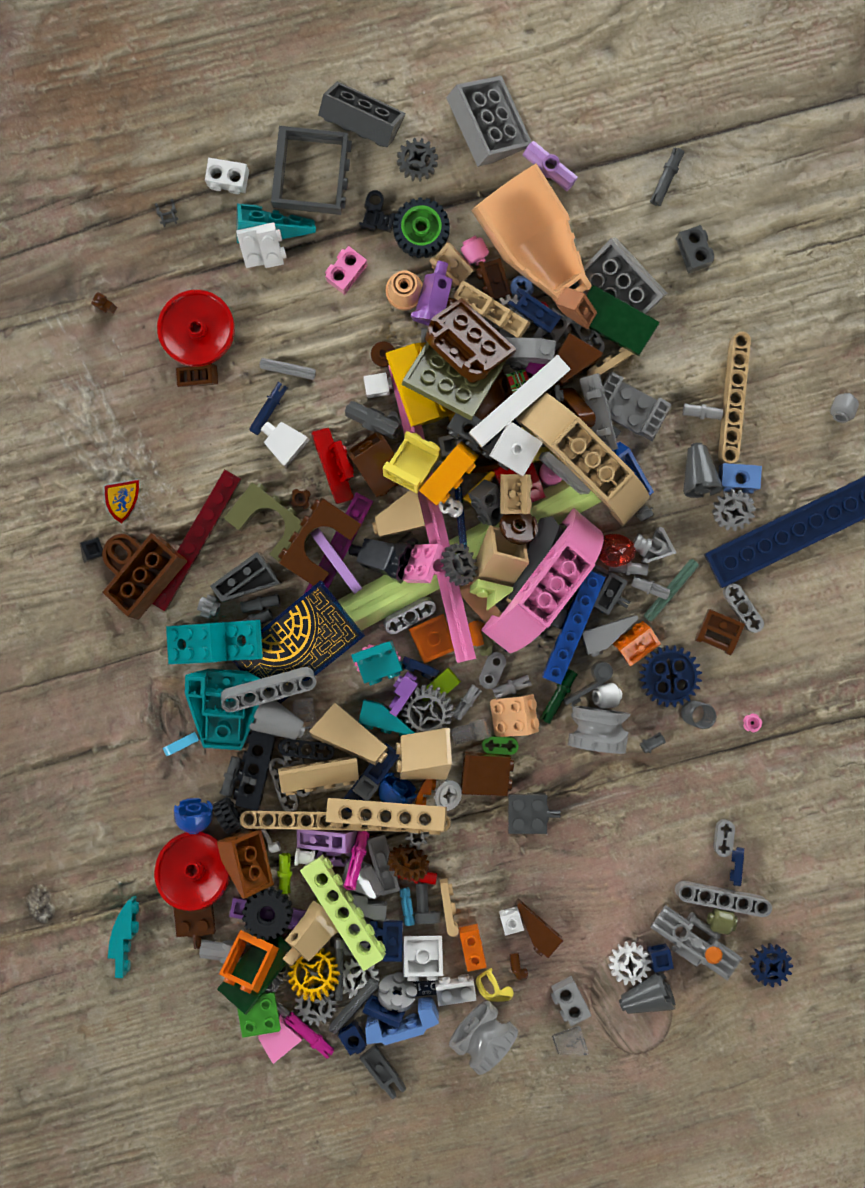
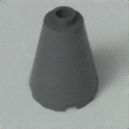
M702 443L691 444V447L687 449L683 488L685 496L701 498L704 497L703 494L709 492L710 496L720 493L722 491V483L707 446Z
M656 972L623 993L619 1000L622 1011H626L627 1014L676 1009L671 987L663 980L666 979L664 972Z

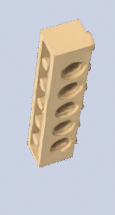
M328 798L326 822H331L333 827H343V823L350 824V828L362 829V825H370L371 830H382V826L389 827V831L401 832V828H409V833H421L422 829L429 830V834L440 835L441 831L446 830L447 807ZM346 808L352 810V816L349 819H345L343 816V811ZM366 809H369L372 813V817L368 821L362 817ZM385 811L391 813V820L389 822L382 820V814ZM405 812L411 815V821L408 824H404L401 820V816ZM423 814H428L431 817V822L426 826L421 823V816Z

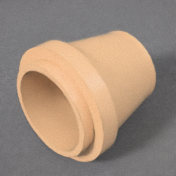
M409 271L397 272L387 282V300L398 310L407 311L417 307L423 286L422 281L417 275ZM406 283L408 284V287L406 289L401 288V284Z

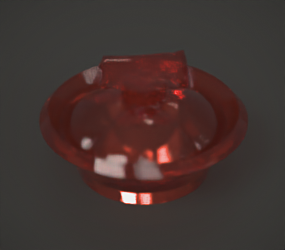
M621 534L603 535L604 541L598 558L604 564L610 567H620L632 561L636 548L629 538Z

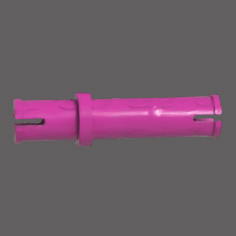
M366 831L357 832L355 845L351 849L352 857L343 886L347 890H356L363 857L367 853L366 845L370 834Z
M290 1012L286 1016L284 1022L310 1043L312 1049L318 1050L326 1059L330 1057L328 1053L330 1055L333 1054L334 1048L323 1040V1036L314 1032L294 1012Z

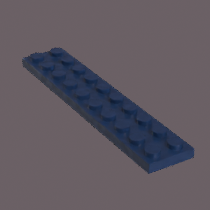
M865 476L705 553L704 556L720 588L726 587L865 519Z

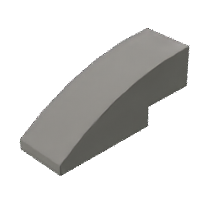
M348 890L354 898L355 906L361 908L365 917L373 920H386L387 901L369 900L360 892ZM330 891L332 898L336 899L339 897L336 891Z

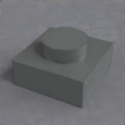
M363 775L352 791L365 801H369L379 786Z

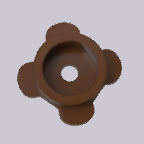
M294 489L292 491L293 500L291 501V506L294 508H309L310 504L308 501L311 493L308 490L299 491Z

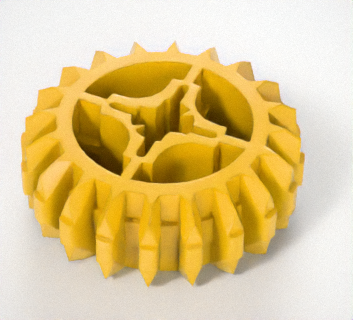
M321 948L319 953L317 952L311 959H319L320 961L313 965L307 964L308 961L300 957L296 960V964L289 966L293 971L288 972V975L292 977L288 982L289 984H294L291 989L297 991L296 995L298 997L303 995V999L306 1001L310 996V1000L314 1002L317 996L321 1001L323 999L322 994L329 997L328 990L335 991L332 984H339L335 976H339L340 972L335 971L338 964H334L336 963V958H331L332 953L330 951L325 954V949ZM326 963L329 967L327 980L322 976ZM301 969L306 972L302 985L299 978ZM309 970L317 972L320 979L317 976H312ZM315 983L322 985L315 989H308L309 986L311 987Z

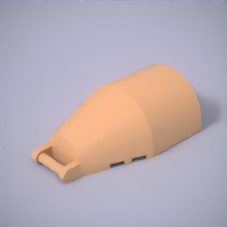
M537 163L512 178L471 210L503 260L550 296L555 304L564 288H569L575 282H578L579 286L574 290L587 292L591 289L592 285L585 275L579 251L576 250L575 236L571 232L568 222L570 220L569 215Z

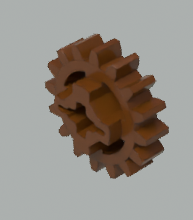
M400 844L398 848L393 847V850L390 851L387 865L390 866L389 871H395L394 876H401V880L407 878L408 882H411V879L417 882L419 877L423 879L425 874H427L430 861L427 860V855H422V849L417 851L416 846L410 848L409 844H406V847Z

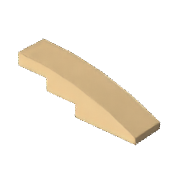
M464 280L453 296L457 300L462 298L477 313L516 338H522L531 324Z

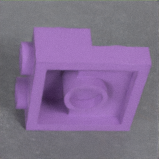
M409 671L406 672L404 677L399 676L393 685L396 688L394 693L400 696H395L389 705L392 708L390 714L395 717L418 685L417 677Z

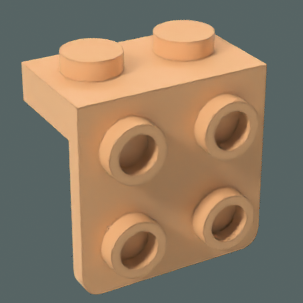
M534 694L499 698L497 700L492 699L490 701L495 736H525L539 732V720L536 714L537 702L534 699Z

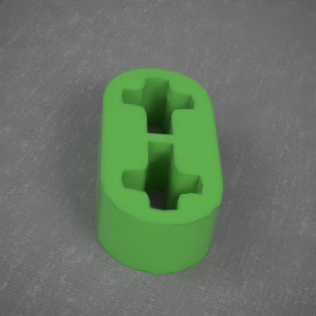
M487 736L482 741V748L488 754L512 755L517 752L519 747L517 740L513 737ZM492 740L494 744H499V747L494 746L492 750H489L485 744ZM510 740L512 744H515L511 751H508L507 747H501V744H508Z

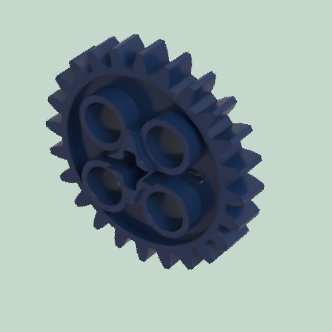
M665 645L664 651L657 647V653L650 652L651 658L644 657L647 664L641 663V666L645 668L639 671L640 674H643L639 681L645 683L641 686V689H647L645 695H652L650 698L652 702L657 699V705H661L664 701V707H668L670 702L672 707H676V702L683 706V699L690 702L689 695L696 696L693 690L700 689L696 685V682H702L701 679L697 678V675L702 674V672L696 671L700 664L693 663L696 657L689 658L690 651L683 654V647H680L678 651L675 645H672L671 650L668 645ZM667 659L670 660L669 667H668V664H667ZM678 660L683 664L682 669L679 671L674 667L675 662ZM658 663H662L664 666L661 673H657L655 670V666ZM670 673L674 674V677L671 678V681L670 679L666 678V675H669ZM683 679L685 682V686L683 689L679 690L677 688V682ZM660 682L666 684V689L663 692L658 691V684ZM671 683H672V687H673V690H674L673 693H671V691H670V690H671Z

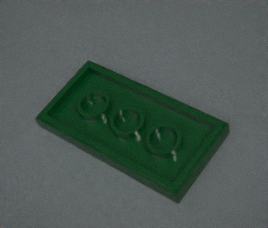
M593 285L586 296L597 314L589 329L640 356L660 322Z
M279 935L275 939L270 937L269 940L261 937L262 940L273 944L279 950L259 993L252 990L251 994L241 990V985L236 982L233 986L223 981L217 988L220 993L245 1015L248 1014L286 964L283 957L292 947ZM251 945L237 963L232 975L252 984L267 951Z

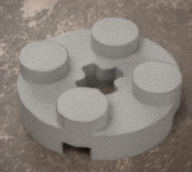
M402 972L385 976L378 987V1000L384 1008L390 1011L392 1009L398 1010V1012L407 1011L412 1007L417 994L414 983L408 981L407 977H403ZM394 990L400 991V992H401V993H400L401 995H400V996H399L398 994H395V995H394V994H393Z

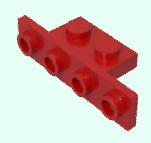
M329 428L313 431L311 435L335 503L341 504L352 500L354 497L348 481L354 477V470L352 464L347 459L346 447L342 444L341 440L334 442Z

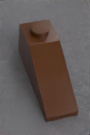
M518 898L516 904L533 943L534 951L541 957L545 955L549 958L563 942L562 936Z

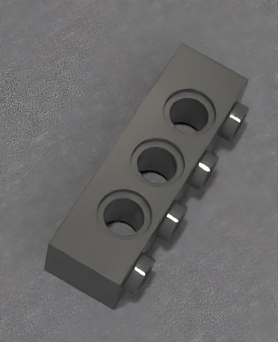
M455 413L447 426L448 434L457 440L462 438L466 441L465 445L473 450L478 448L482 451V455L485 458L492 460L493 458L489 455L502 433L499 432L491 439L489 445L481 448L471 435L464 433L463 428L467 425L474 428L482 420L474 416L471 421ZM499 462L498 465H499L501 468H503V469H505V470H507V471L509 470L508 467L504 466L503 464H501V463Z

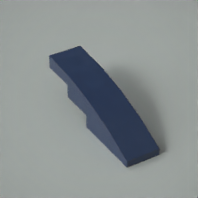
M385 743L384 745L388 747L386 759L382 763L378 762L376 765L370 763L358 779L360 780L365 775L379 785L383 777L399 758V754H396V750ZM359 780L355 782L343 799L365 801L352 791ZM350 808L345 809L347 812L352 813Z

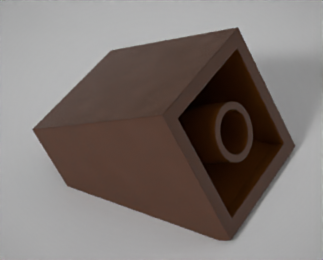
M569 333L557 355L560 356L571 370L550 389L554 390L555 385L563 388L593 367L603 352Z
M374 432L347 450V454L376 497L379 495L384 496L390 491V488L399 485L383 476V466L386 462L390 463L395 454L379 432Z
M464 751L461 793L464 795L508 796V791L512 790V779H509V775L514 770V760H511L510 755Z

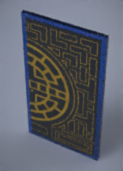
M319 581L261 629L263 659L233 660V662L240 671H248L260 679L302 667L311 668L316 676L365 637V635L325 586L324 582ZM304 677L302 680L307 681L311 677ZM286 682V683H284L283 685H284V686H289V685H291L292 683H291V682ZM267 687L264 691H271L273 688ZM290 696L277 699V701L281 704Z

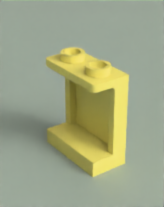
M406 431L404 434L405 439L390 463L386 462L383 466V476L418 493L439 460L441 449L436 443L422 439L417 433Z

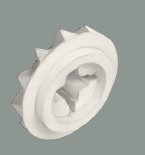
M446 780L435 789L436 793L433 796L436 806L447 807V811L459 804L462 796L461 787L455 781ZM447 791L453 793L448 795L447 799L443 797L445 794H447Z

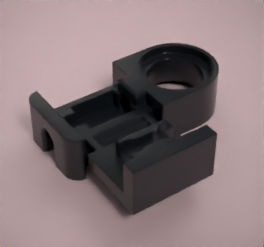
M372 190L368 193L364 204L366 209L363 223L359 222V225L362 229L369 228V231H376L377 226V229L391 233L395 213L392 212L390 216L384 215V212H381L384 205V197L380 191ZM378 196L381 201L379 204L373 205L370 203V198Z

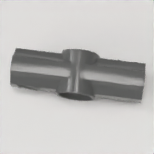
M350 401L346 406L345 416L361 423L362 427L370 431L379 432L391 439H396L401 433L402 424L384 416L385 414L381 411L367 408L355 401Z

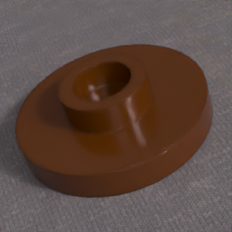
M385 341L376 343L371 350L373 363L379 367H388L389 363L385 353L395 350L393 345Z

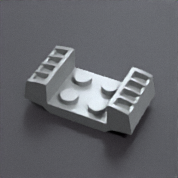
M613 372L607 373L602 385L611 420L653 442L671 409V404L662 398L656 400L623 382L624 378Z

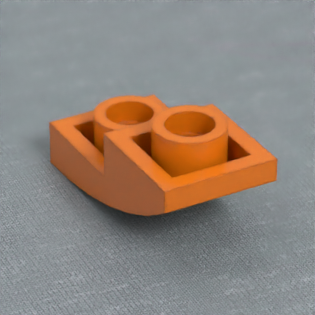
M424 779L419 788L415 805H426L427 797H423V795H431V790L436 788V779Z

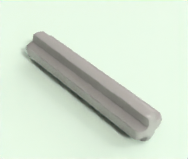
M261 358L260 360L261 369L314 380L316 370L313 368Z

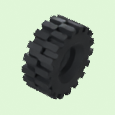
M275 887L266 888L250 896L242 911V914H244L242 920L246 923L244 926L246 930L250 929L252 936L255 933L257 938L265 937V940H269L270 937L275 939L279 934L282 935L287 930L293 914L291 900L288 901L289 896L287 894L283 895L280 889L276 891ZM263 907L273 908L275 917L272 920L265 921L261 918L260 911Z

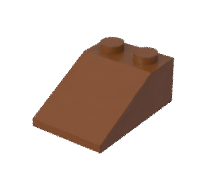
M245 829L217 841L221 861L242 899L274 885L261 829Z

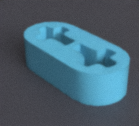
M193 732L162 749L167 757L199 741L196 732Z

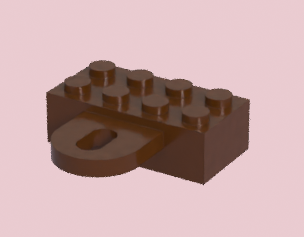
M153 533L148 536L142 545L136 539L126 534L114 535L105 543L102 557L105 565L116 576L102 593L127 617L139 620L187 563V560L166 540ZM118 545L127 551V558L123 561L115 554V548Z

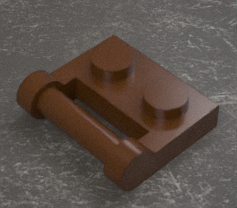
M708 609L696 634L695 641L707 643L725 651V654L731 656L745 624ZM707 629L729 638L730 642L726 644L705 635Z

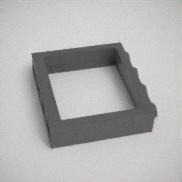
M279 126L271 197L273 208L341 215L342 209L346 207V197H343L344 190L348 188V178H345L346 171L350 169V159H347L348 152L352 150V141L349 140L348 133ZM288 140L342 145L336 205L282 199Z

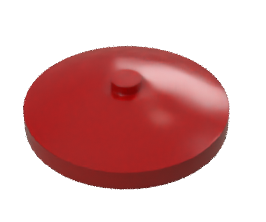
M188 290L177 294L165 304L158 318L157 334L161 346L172 359L186 366L201 367L216 362L229 350L235 335V322L229 307L220 297L205 290Z
M185 832L171 839L162 848L156 860L154 878L159 894L169 905L180 910L197 911L209 907L223 895L228 886L230 875L221 861L217 845L218 839L203 832L198 834Z

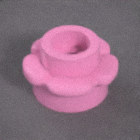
M757 714L746 715L743 719V727L747 731L754 733L762 726V720Z

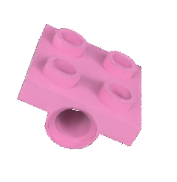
M439 544L415 545L411 551L408 564L404 569L402 580L407 583H431L434 575L444 573L445 570L441 569L444 564L440 562L444 547Z

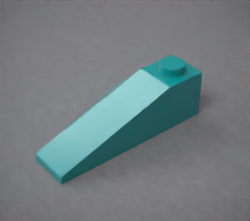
M237 203L236 230L275 223L276 230L280 229L282 239L316 232L313 219L293 214L287 217L280 214L278 210H273L271 213L263 211L262 206Z

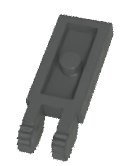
M376 1044L360 1056L362 1063L380 1087L392 1099L397 1097L396 1092L390 1085L392 1082L396 1084L401 1092L406 1090L404 1083Z

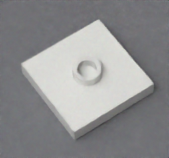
M509 421L489 456L520 476H524L540 449L542 442Z

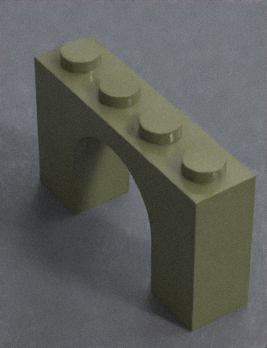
M252 482L224 519L242 532L258 512L267 509L277 511L284 520L285 531L283 537L269 555L279 561L278 555L283 548L287 549L291 542L288 540L294 531L298 533L302 527L299 525L301 520L296 517L298 513L290 506L287 509L282 506L281 503L283 501L276 495L272 497L266 493L268 489L262 484L258 483L256 485ZM310 533L307 535L305 543L310 538Z

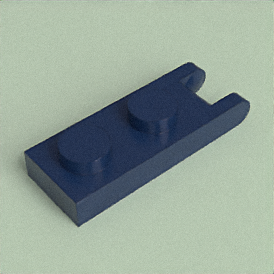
M518 288L516 292L522 297L517 304L509 300L507 305L550 334L561 319V316L521 288Z

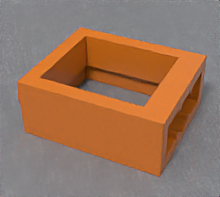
M240 930L219 975L225 977L223 981L234 986L235 982L240 984V989L251 994L252 990L259 993L279 948ZM247 943L267 951L252 984L232 975Z

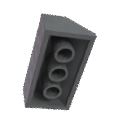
M337 81L323 94L318 116L324 118L329 123L341 126L344 130L357 133L361 138L370 139L378 146L388 147L393 142L406 113Z

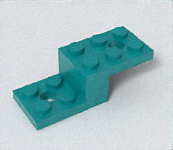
M260 620L166 626L168 665L263 659ZM243 636L246 638L245 645L242 643ZM183 640L186 642L185 649L183 647Z
M392 640L351 655L353 662H357L364 684L369 682L370 686L383 680L382 677L388 676V679L399 676L401 674L400 671L403 670V665L399 661Z

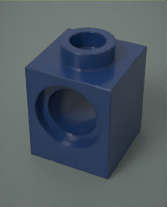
M666 943L647 947L651 960L650 965L655 973L674 969L671 951Z
M356 1019L345 1025L338 1033V1037L350 1056L365 1050L367 1046L366 1035ZM356 1036L359 1040L352 1042L349 1037Z

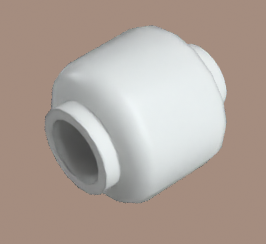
M614 683L602 684L593 690L592 699L594 704L601 709L614 708L619 705L622 699V691Z

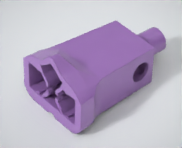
M437 261L434 273L425 275L416 310L410 316L413 321L429 326L431 319L446 308L453 280L445 276L448 263Z

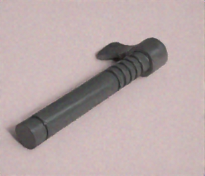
M332 936L330 938V946L336 948V964H338L335 971L340 972L339 976H335L339 981V984H335V1000L342 1001L343 948H345V941L342 937L335 938Z

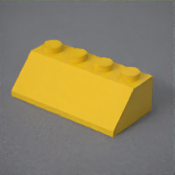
M426 342L413 343L385 353L411 427L435 423L452 415L451 411L446 407L402 385V380Z

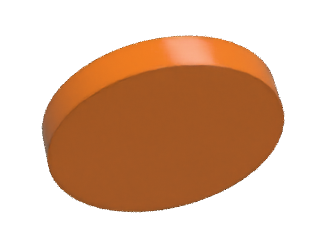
M472 621L468 624L473 646L484 644L481 629L485 624L481 621Z

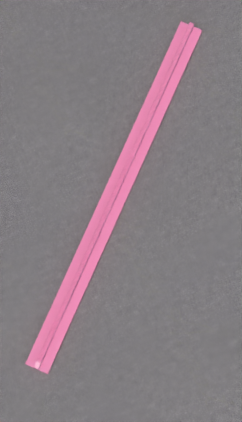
M388 365L404 434L406 431L414 432L425 440L422 425L413 427L410 425L391 368ZM433 471L430 472V474H429V476L427 477V479L425 480V482H426V481L430 478V476L433 474ZM419 491L418 496L429 544H439L444 547L443 552H445V548L450 546L443 514L438 505L436 506ZM444 571L441 575H437L456 661L461 663L474 660L476 656L459 585L455 586V582L450 583V577H445L446 571Z

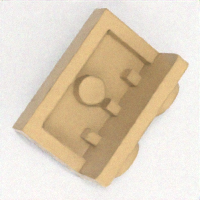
M446 243L439 253L429 260L434 271L437 261L448 263L445 276L453 279L452 288H458L462 281H466L475 271L472 265L450 243Z
M501 474L500 514H530V509L532 508V500L530 498L532 480L530 474H524V476L519 474Z

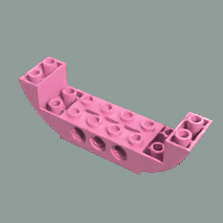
M575 508L571 510L562 522L567 527L501 616L492 615L481 629L482 632L509 653L524 648L551 625L595 566L604 541L603 533Z

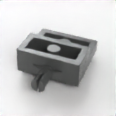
M595 564L592 571L602 574L606 578L593 607L606 615L610 614L616 603L627 609L629 606L627 604H630L631 601L621 597V594L628 581Z
M546 793L508 794V834H547L549 818H561L560 810H549Z

